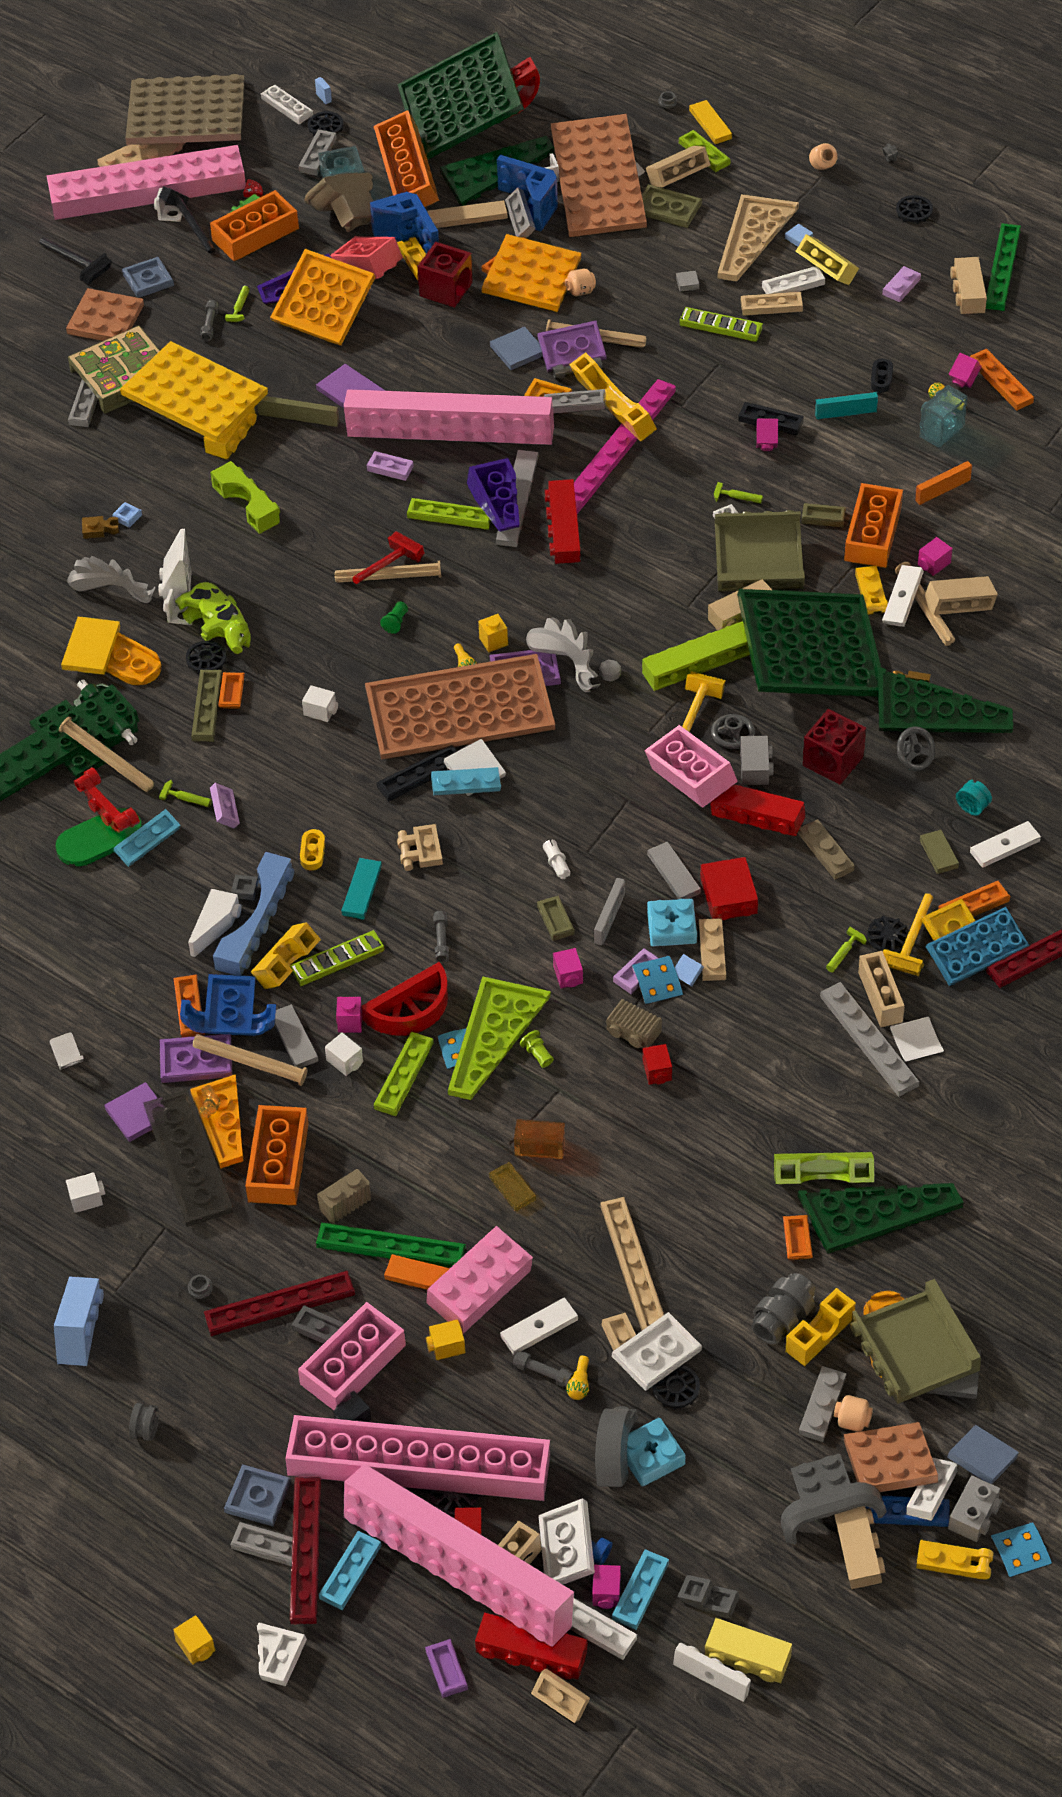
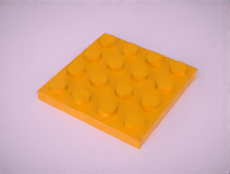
M506 234L482 285V293L558 312L567 292L565 279H567L570 271L577 269L581 260V253Z
M305 249L270 318L276 323L341 346L376 276L372 272Z

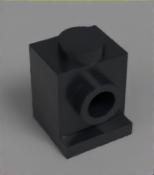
M352 1391L350 1399L347 1402H341L335 1408L332 1419L369 1422L371 1421L370 1407L355 1391Z

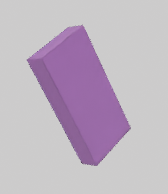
M451 1639L425 1647L442 1698L468 1690V1685Z

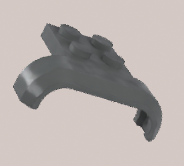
M839 1453L790 1468L800 1499L791 1503L784 1510L781 1516V1527L786 1543L796 1544V1533L805 1523L862 1506L874 1509L878 1518H882L887 1510L881 1493L876 1487L864 1482L850 1483Z

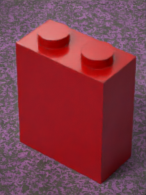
M746 857L701 864L700 879L712 919L727 920L734 917L758 914V897Z

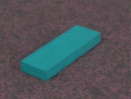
M877 392L816 399V419L877 412Z
M359 858L341 910L342 916L359 919L365 918L382 868L381 861Z

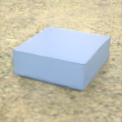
M321 77L315 79L317 96L325 104L332 101L330 86Z
M797 224L785 233V239L799 246L804 236L807 234L813 237V232Z
M124 502L112 514V517H118L120 524L130 528L142 516V511Z
M684 954L675 966L678 979L690 986H693L704 968L703 965Z

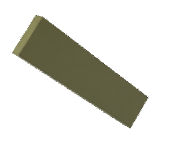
M265 396L258 403L259 415L336 427L339 424L338 407L269 396Z
M200 670L191 735L192 741L214 742L223 676L222 670Z

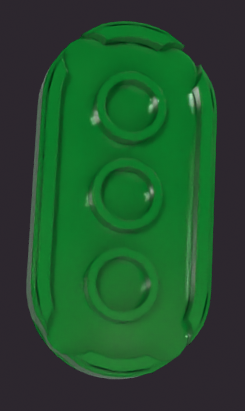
M116 808L120 813L127 810L126 808ZM100 815L93 817L60 834L56 841L57 855L63 863L68 865L69 863L75 866L88 865L114 853L115 846L142 827L141 820L136 826L128 827L119 833L115 832L110 825L106 826Z

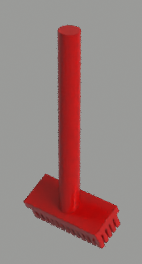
M395 531L392 536L387 538L390 548L395 551L353 576V582L355 584L360 583L403 555L419 563L421 557L425 554L423 545Z

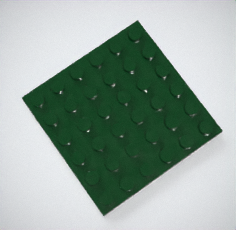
M498 32L397 84L404 109L410 112L418 127L427 160L524 110Z
M757 589L738 590L737 597L758 692L878 697V668L881 667L863 594Z

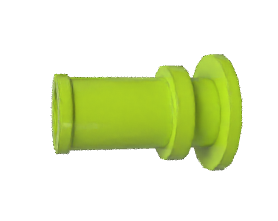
M534 1030L521 1039L520 1046L526 1047V1050L534 1055L540 1066L545 1068L554 1061V1058L544 1047V1041L539 1038L541 1033L538 1030Z

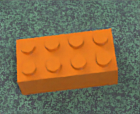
M276 190L210 223L212 241L233 261L299 229L297 210Z
M861 483L845 543L844 561L887 567L902 508V489Z
M258 1105L245 1186L248 1202L297 1205L309 1125L307 1108Z

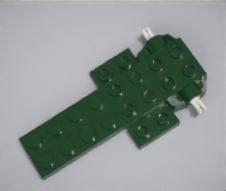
M85 680L79 681L77 686L82 691L73 702L74 706L65 699L31 720L29 723L35 733L0 754V802L62 763L76 779L83 776L86 770L92 767L96 770L106 763L68 734L59 731L60 725L67 717H71L72 722L110 749L125 740L130 745H134L133 742H137V738L133 735L138 732L137 723L139 722L135 708L113 684L111 686L102 683L95 685L87 684Z

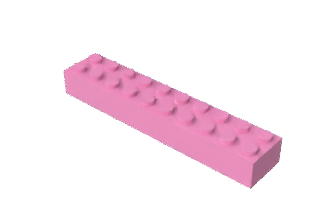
M238 145L47 175L55 220L154 204L159 188H163V186L193 198L242 190L246 185Z
M347 390L344 402L348 437L552 445L554 432L552 397Z
M294 1415L285 1459L288 1476L321 1477V1479L346 1481L363 1464H366L402 1487L544 1501L550 1463V1440Z
M363 1464L344 1482V1518L351 1524L359 1526L372 1537H376L386 1543L391 1549L399 1551L412 1562L420 1564L433 1575L441 1577L454 1588L462 1590L475 1601L481 1602L492 1609L494 1613L507 1618L515 1626L523 1628L534 1635L539 1641H544L553 1647L572 1627L574 1591L366 1464Z

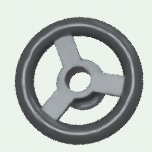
M728 714L718 718L713 723L711 735L713 740L721 747L740 749V731L744 725L747 726L749 730L748 736H755V727L748 718L742 715ZM718 734L728 735L733 738L735 743L722 740Z
M915 726L906 729L898 739V758L902 765L909 770L921 771L927 768L935 755V743L931 734L921 727ZM916 733L921 734L927 740L929 749L922 747L918 742ZM917 755L927 756L921 764L910 763Z

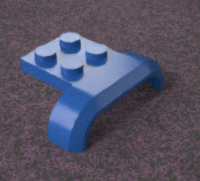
M209 974L205 1012L194 1009L190 1000H181L180 1019L185 1026L198 1033L255 1036L273 1028L276 1004H267L264 1012L253 1014L255 977Z

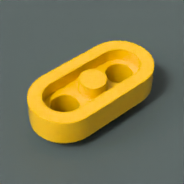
M311 829L302 836L300 862L301 866L306 870H316L323 864L325 837L320 830Z

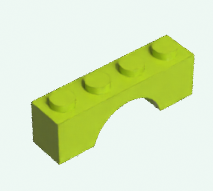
M232 461L210 472L212 487L223 498L238 497L249 502L246 506L247 522L259 534L280 523L279 506L272 502L267 494L260 490L251 478L249 479L243 470Z
M872 1152L774 1154V1179L776 1184H801L802 1182L815 1179H836L849 1183L874 1182V1157Z

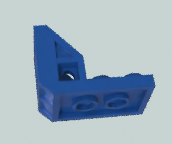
M500 155L497 159L498 190L512 193L518 187L522 189L525 197L528 198L527 203L535 230L542 231L558 208L557 177L554 171Z
M404 192L370 202L372 233L375 237H395L397 242H406L409 238L416 237L419 244L423 245V250L426 254L435 242L439 243L438 230L417 194Z

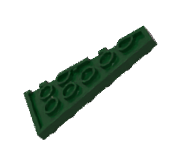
M543 136L441 166L440 173L460 206H466L469 200H476L486 190L491 191L498 187L497 159L500 155L530 164L538 163L554 153V146L547 136Z
M878 668L879 731L904 732L906 729L916 726L924 728L928 732L1012 733L1013 709L989 701L983 702L967 694L954 693L953 690L922 680L916 681L907 678L906 675L887 672L884 668Z
M953 1183L923 1184L922 1187L907 1188V1185H901L894 1189H885L884 1186L846 1188L844 1191L830 1192V1189H820V1192L807 1193V1190L798 1191V1197L827 1254L963 1208L964 1203Z

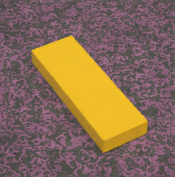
M707 100L689 105V111L714 144L732 139L731 131Z

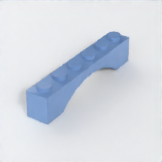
M265 852L257 868L261 887V896L257 908L243 926L221 939L213 955L215 970L242 976L244 970L249 968L252 953L258 950L262 933H266L269 919L275 915L279 899H283L288 881L291 882L293 879L294 869L292 868L291 858Z

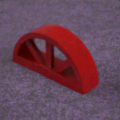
M531 57L511 68L516 86L524 85L519 91L524 109L533 101L540 85V75Z
M438 962L362 1005V1020L376 1031L395 1036L410 1035L411 1032L418 1033L431 1027L441 1018L448 1003L447 976L441 963ZM439 985L441 987L439 995L426 993ZM412 1000L433 1003L421 1012ZM405 1005L413 1015L400 1017L402 1006Z

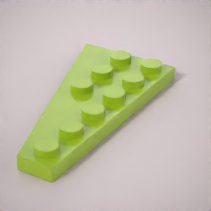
M482 977L449 1084L448 1095L468 1100L475 1096L551 997V991Z

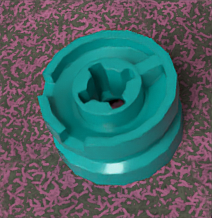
M969 780L956 793V800L965 812L975 816L979 815L992 802V796L983 783L979 781L975 783L973 780Z

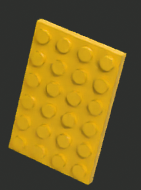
M170 341L120 388L121 395L213 441L219 442L268 394V389Z

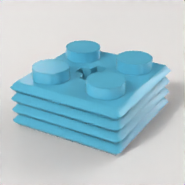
M693 899L647 902L651 946L697 943Z
M657 1418L629 1433L627 1464L641 1486H645L685 1465V1453L661 1418Z

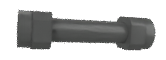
M209 300L205 307L207 314L205 325L201 327L200 338L205 342L211 341L214 335L212 326L214 316L218 314L219 303L215 300Z
M592 358L602 370L601 359ZM563 364L552 367L554 379H563L565 375L574 373L570 366L563 367Z
M436 911L433 914L434 927L437 934L435 960L436 962L446 963L449 961V947L446 946L445 929L448 926L447 913L445 911Z
M518 1351L513 1359V1365L517 1366L518 1369L525 1371L528 1368L556 1380V1384L561 1387H566L573 1376V1373H570L569 1370L561 1368L559 1371L531 1359V1355L526 1352Z

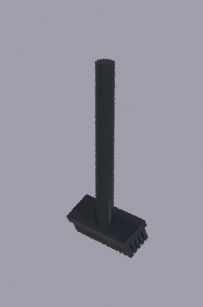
M163 186L158 197L179 208L209 254L213 253L215 248L186 206L189 197Z
M44 237L39 241L42 246L85 266L80 273L79 279L87 285L111 267L112 261L107 257L106 253H103L92 262Z

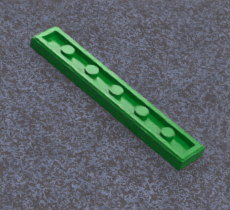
M1001 223L986 296V309L1005 310L1021 231L1020 225Z
M321 1223L316 1248L388 1259L391 1258V1255L451 1268L465 1255L466 1244Z

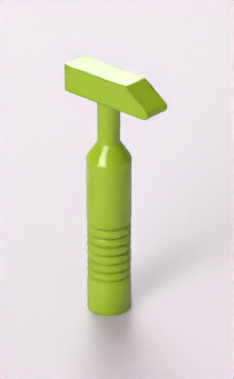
M242 287L234 306L235 311L233 314H226V322H239L245 319L244 315L237 314L242 310L250 291L249 287Z
M720 482L716 485L714 491L716 502L721 493L729 495L731 498L762 504V495L733 489L730 491L722 490L723 483Z
M172 780L165 783L159 796L161 800H166L168 794L176 796L179 800L208 808L212 804V799L184 791L176 792L170 790L173 785Z
M849 927L846 934L851 936L848 942H844L826 966L828 971H835L851 950L855 939L866 944L867 940L862 933Z

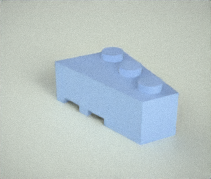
M69 1277L54 1323L57 1364L87 1366L95 1322L98 1319L99 1304H102L104 1295L103 1289L99 1288V1279Z

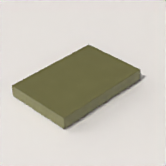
M649 184L642 193L646 217L688 228L702 205L701 198Z

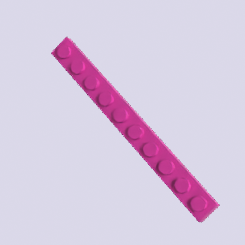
M657 379L640 400L639 404L649 413L652 420L676 392V386ZM623 424L619 426L574 482L577 514L637 441V438Z

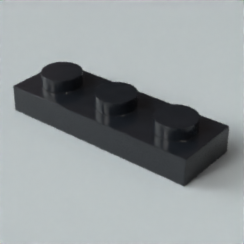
M748 402L744 403L738 416L739 422L757 426V419H778V431L792 435H798L804 422V416Z

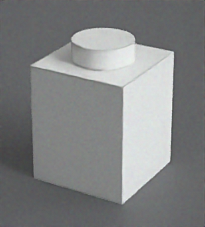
M310 686L302 700L304 716L328 722L338 708L335 692Z
M343 1033L339 1034L325 1046L326 1060L345 1076L357 1070L363 1063L362 1048Z
M95 1173L66 1180L74 1213L103 1205L101 1195H105L102 1180L97 1181Z

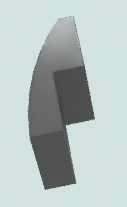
M691 1575L686 1576L678 1594L680 1601L702 1611L731 1619L740 1598L738 1591L713 1586L711 1580Z

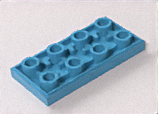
M1004 907L928 943L926 948L946 982L951 986L1028 947L1029 944L1008 909Z

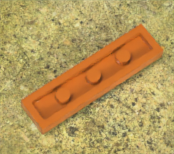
M988 349L970 356L978 360L982 366L979 371L980 374L1016 411L1034 403V396Z

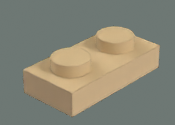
M626 1313L602 1319L601 1325L613 1351L636 1335Z
M548 1669L541 1672L531 1693L574 1723L580 1720L590 1700L587 1695Z

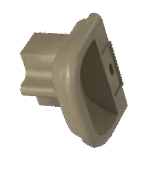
M357 172L324 177L305 195L304 201L317 211H334L341 226L345 227L347 232H350L360 225L371 223L370 202H373L369 191L373 188V177L370 173L357 174Z

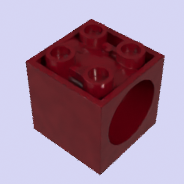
M435 242L417 266L419 296L454 308L473 283L471 253L442 243Z
M827 709L804 737L802 766L841 785L864 757L866 727Z

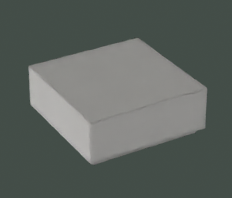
M696 271L676 273L680 292L699 289Z

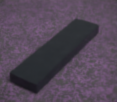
M451 745L376 782L377 788L389 802L431 781L432 771L449 770L444 763V758L456 753L457 750Z

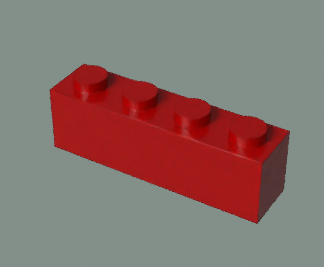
M574 479L548 481V489H545V502L550 504V507H546L547 520H551V525H548V538H553V543H549L550 556H554L555 564L580 562Z
M735 784L710 802L711 814L713 816L792 836L797 835L806 817L805 804L802 801Z
M484 1612L475 1639L476 1653L487 1659L498 1658L514 1666L520 1664L529 1666L537 1672L548 1669L563 1679L574 1678L579 1680L587 1654V1639L564 1634L552 1647L544 1641H539L534 1635L523 1628L515 1626L507 1618Z

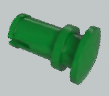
M397 602L393 610L382 617L380 621L382 628L391 634L398 633L401 629L402 618L408 611V606L404 602Z

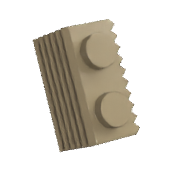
M621 999L607 1018V1030L613 1037H622L636 1048L651 1047L654 1040L661 1033L662 1019Z
M359 1169L354 1170L317 1194L320 1211L331 1224H335V1221H339V1218L343 1219V1216H347V1213L351 1214V1211H355V1208L359 1209V1206H363V1203L371 1201L370 1182Z

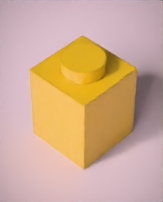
M499 614L478 621L479 639L488 653L508 646L507 627Z
M458 1319L429 1326L430 1336L426 1337V1343L429 1352L434 1351L436 1360L465 1353V1341Z
M196 1615L173 1629L176 1642L192 1665L198 1661L207 1660L215 1651L212 1637Z

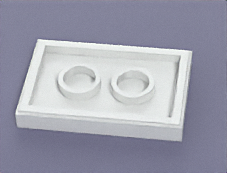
M668 1312L614 1350L612 1357L646 1391L702 1350V1345Z
M582 1498L540 1514L539 1526L544 1574L563 1585L595 1573L587 1501Z

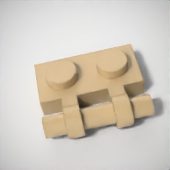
M436 824L413 827L414 834L407 835L405 830L398 832L397 844L402 853L400 860L406 871L413 869L414 861H419L420 868L443 865ZM416 845L417 850L410 851V847Z

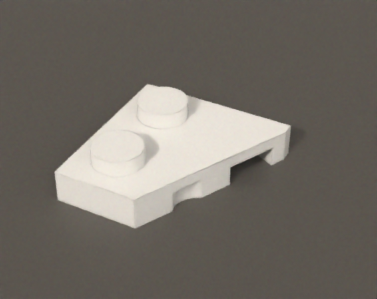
M258 1623L259 1675L264 1681L286 1686L307 1639L304 1634Z

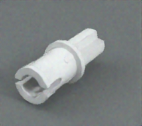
M550 840L543 844V849L549 858L548 863L554 868L558 877L566 879V877L570 876V870L565 862L566 856L564 853H561L555 840H551L553 846Z

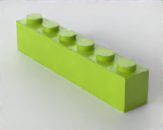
M743 621L642 659V674L652 689L656 691L685 680L691 671L700 674L750 655Z

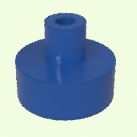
M601 1538L597 1543L592 1541L595 1564H604L611 1552L612 1542Z

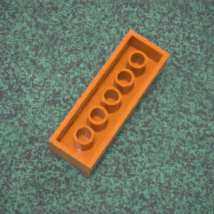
M407 110L375 125L374 130L393 195L404 192L417 194L424 207L439 201L419 130L410 112Z

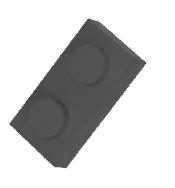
M303 1306L292 1323V1330L324 1344L345 1323Z

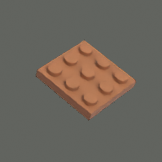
M87 288L66 327L67 334L101 341L107 340L132 329L144 306V301L141 298Z
M919 1422L844 1434V1443L857 1482L871 1484L879 1492L938 1483V1473Z

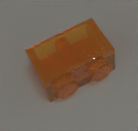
M516 1120L514 1135L515 1155L563 1159L565 1123Z

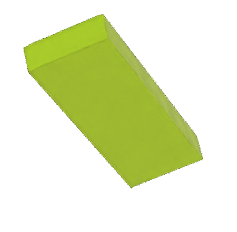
M692 130L679 137V144L685 149L692 146L705 147L710 162L708 167L713 171L717 172L730 165L731 159L696 131Z

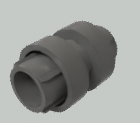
M798 1273L779 1278L769 1290V1297H764L753 1310L752 1330L761 1340L769 1344H777L780 1340H786V1336L799 1324V1321L804 1320L815 1306L814 1295L816 1288L813 1283Z

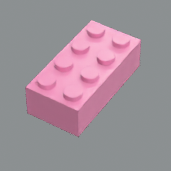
M680 725L644 750L652 769L702 808L738 782L729 761Z
M496 1226L427 1289L426 1303L446 1321L458 1319L462 1334H464L531 1271L533 1257Z
M366 1302L298 1369L300 1385L332 1410H335L341 1402H347L350 1399L352 1391L358 1393L406 1346L404 1329Z

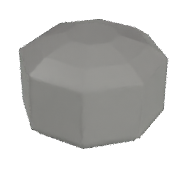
M606 660L601 663L599 675L603 680L614 681L619 679L621 666L617 661Z

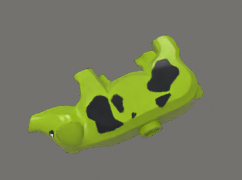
M199 583L191 591L183 593L176 598L175 603L180 610L188 606L182 613L183 618L188 624H191L196 619H203L205 624L201 627L202 633L200 635L205 641L214 637L226 638L227 645L235 654H240L243 651V645L245 647L250 646L251 634L248 624L245 622L234 598L231 595L226 596L213 583Z

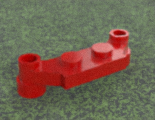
M93 767L86 770L83 776L74 780L78 791H84L87 796L90 809L94 813L98 812L106 826L110 825L115 832L120 833L126 828H132L140 823L137 813L132 808H128L120 813L95 787L101 783V778Z

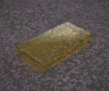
M510 1162L489 1173V1178L515 1212L536 1201V1195Z

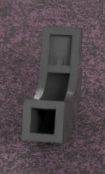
M619 1406L614 1409H604L597 1430L595 1450L597 1486L622 1487L628 1479L627 1442L629 1432L638 1419L637 1409Z

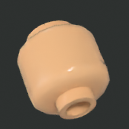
M823 143L811 150L809 161L815 169L826 170L833 167L836 163L837 151L832 145Z
M588 269L570 271L567 279H565L566 290L570 291L573 296L590 294L596 286L594 274Z
M847 1395L843 1398L842 1402L837 1401L834 1417H838L839 1427L861 1432L864 1427H869L873 1408L869 1407V1402L866 1399Z

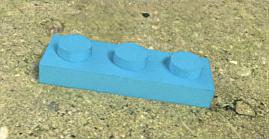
M498 767L432 771L431 773L433 795L495 792L501 790Z
M165 809L115 846L114 852L129 867L179 830L181 825Z
M358 1531L319 1593V1599L343 1610L380 1550L381 1541Z
M644 1550L612 1614V1620L637 1630L669 1565V1559Z

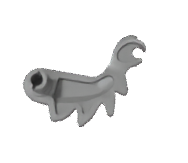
M93 556L76 560L75 570L71 571L67 579L70 587L76 591H88L107 585H119L127 589L135 599L143 603L150 602L155 591V587L152 590L146 591L148 584L134 581L131 571L129 569L122 571L115 560L112 559L108 565L101 559Z
M547 618L544 627L533 628L528 632L526 642L532 651L566 655L573 660L576 668L577 684L584 692H591L590 689L601 685H592L590 683L591 677L594 678L598 675L589 667L593 649L586 650L588 633L581 632L578 636L576 627L571 619L564 620L562 626L556 618Z

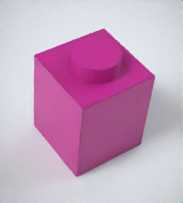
M959 353L949 372V376L954 385L961 388L964 386L971 388L982 366L978 360Z
M757 419L756 448H761L763 451H772L773 448L778 446V419Z
M936 537L919 550L918 565L934 576L951 563L952 547Z
M576 948L553 953V967L560 988L575 987L583 984V969Z
M337 997L336 1019L338 1033H362L361 997Z
M594 1565L593 1606H599L603 1609L616 1607L620 1600V1566Z

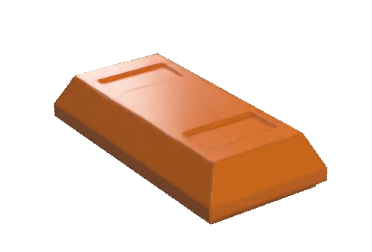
M223 672L218 705L220 708L239 709L241 707L245 673Z
M808 1215L783 1216L788 1260L813 1258Z

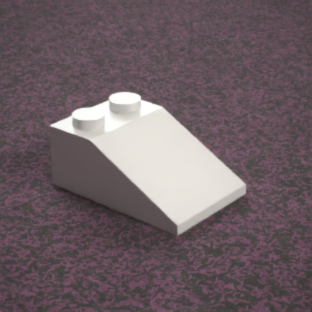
M180 529L164 558L163 568H160L159 573L162 584H159V597L163 596V601L167 599L170 589L174 590L175 600L181 594L191 591V566L185 529Z

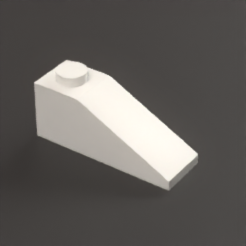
M211 889L188 942L191 956L196 957L232 927L235 918H239L241 905L239 904L237 894Z

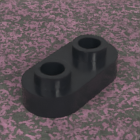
M881 358L874 361L870 385L873 391L884 393L890 390L893 374V363L890 360Z

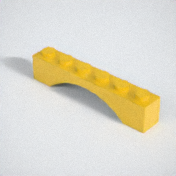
M586 352L569 364L577 380L587 390L605 389V408L640 442L657 430L649 413L639 403L628 399Z

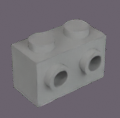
M741 736L742 785H769V776L773 775V762H769V758H772L773 750L772 745H768V736Z
M971 1475L950 1516L948 1529L975 1542L978 1541L981 1534L986 1535L991 1524L989 1518L992 1513L996 1514L1002 1502L999 1499L1000 1488Z

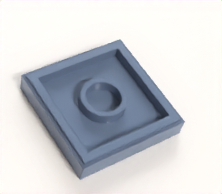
M159 257L122 269L123 276L137 298L174 286L173 279Z
M526 327L490 341V347L510 370L543 357L539 342Z
M975 1425L949 1451L947 1458L983 1481L993 1484L1017 1459L1019 1452Z
M242 1464L224 1507V1512L274 1526L290 1487L291 1478Z

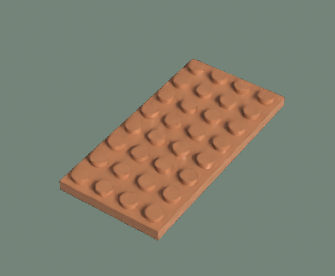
M627 114L551 123L569 237L646 228L647 221Z
M537 654L365 683L381 760L445 749L451 745L454 747L468 745L480 739L486 742L555 730V722Z

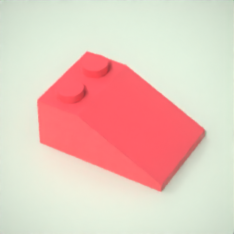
M355 236L330 255L332 259L374 273L375 279L384 276V272L394 268L397 262L403 258L395 237Z

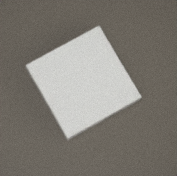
M482 739L444 758V763L449 770L498 767L500 779L506 775V772Z

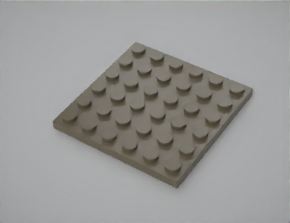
M212 75L210 77L193 76L187 78L177 76L174 78L157 77L155 79L137 78L132 80L125 137L126 145L241 140L245 87L244 75Z

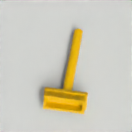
M693 671L687 675L685 689L697 692L682 726L685 730L690 732L705 695L722 698L726 680L712 678V676L709 677L707 675L704 676V674H696Z
M927 893L924 895L901 953L883 950L889 968L919 976L921 968L924 966L923 960L910 957L909 955L923 924L921 919L927 914L933 896Z

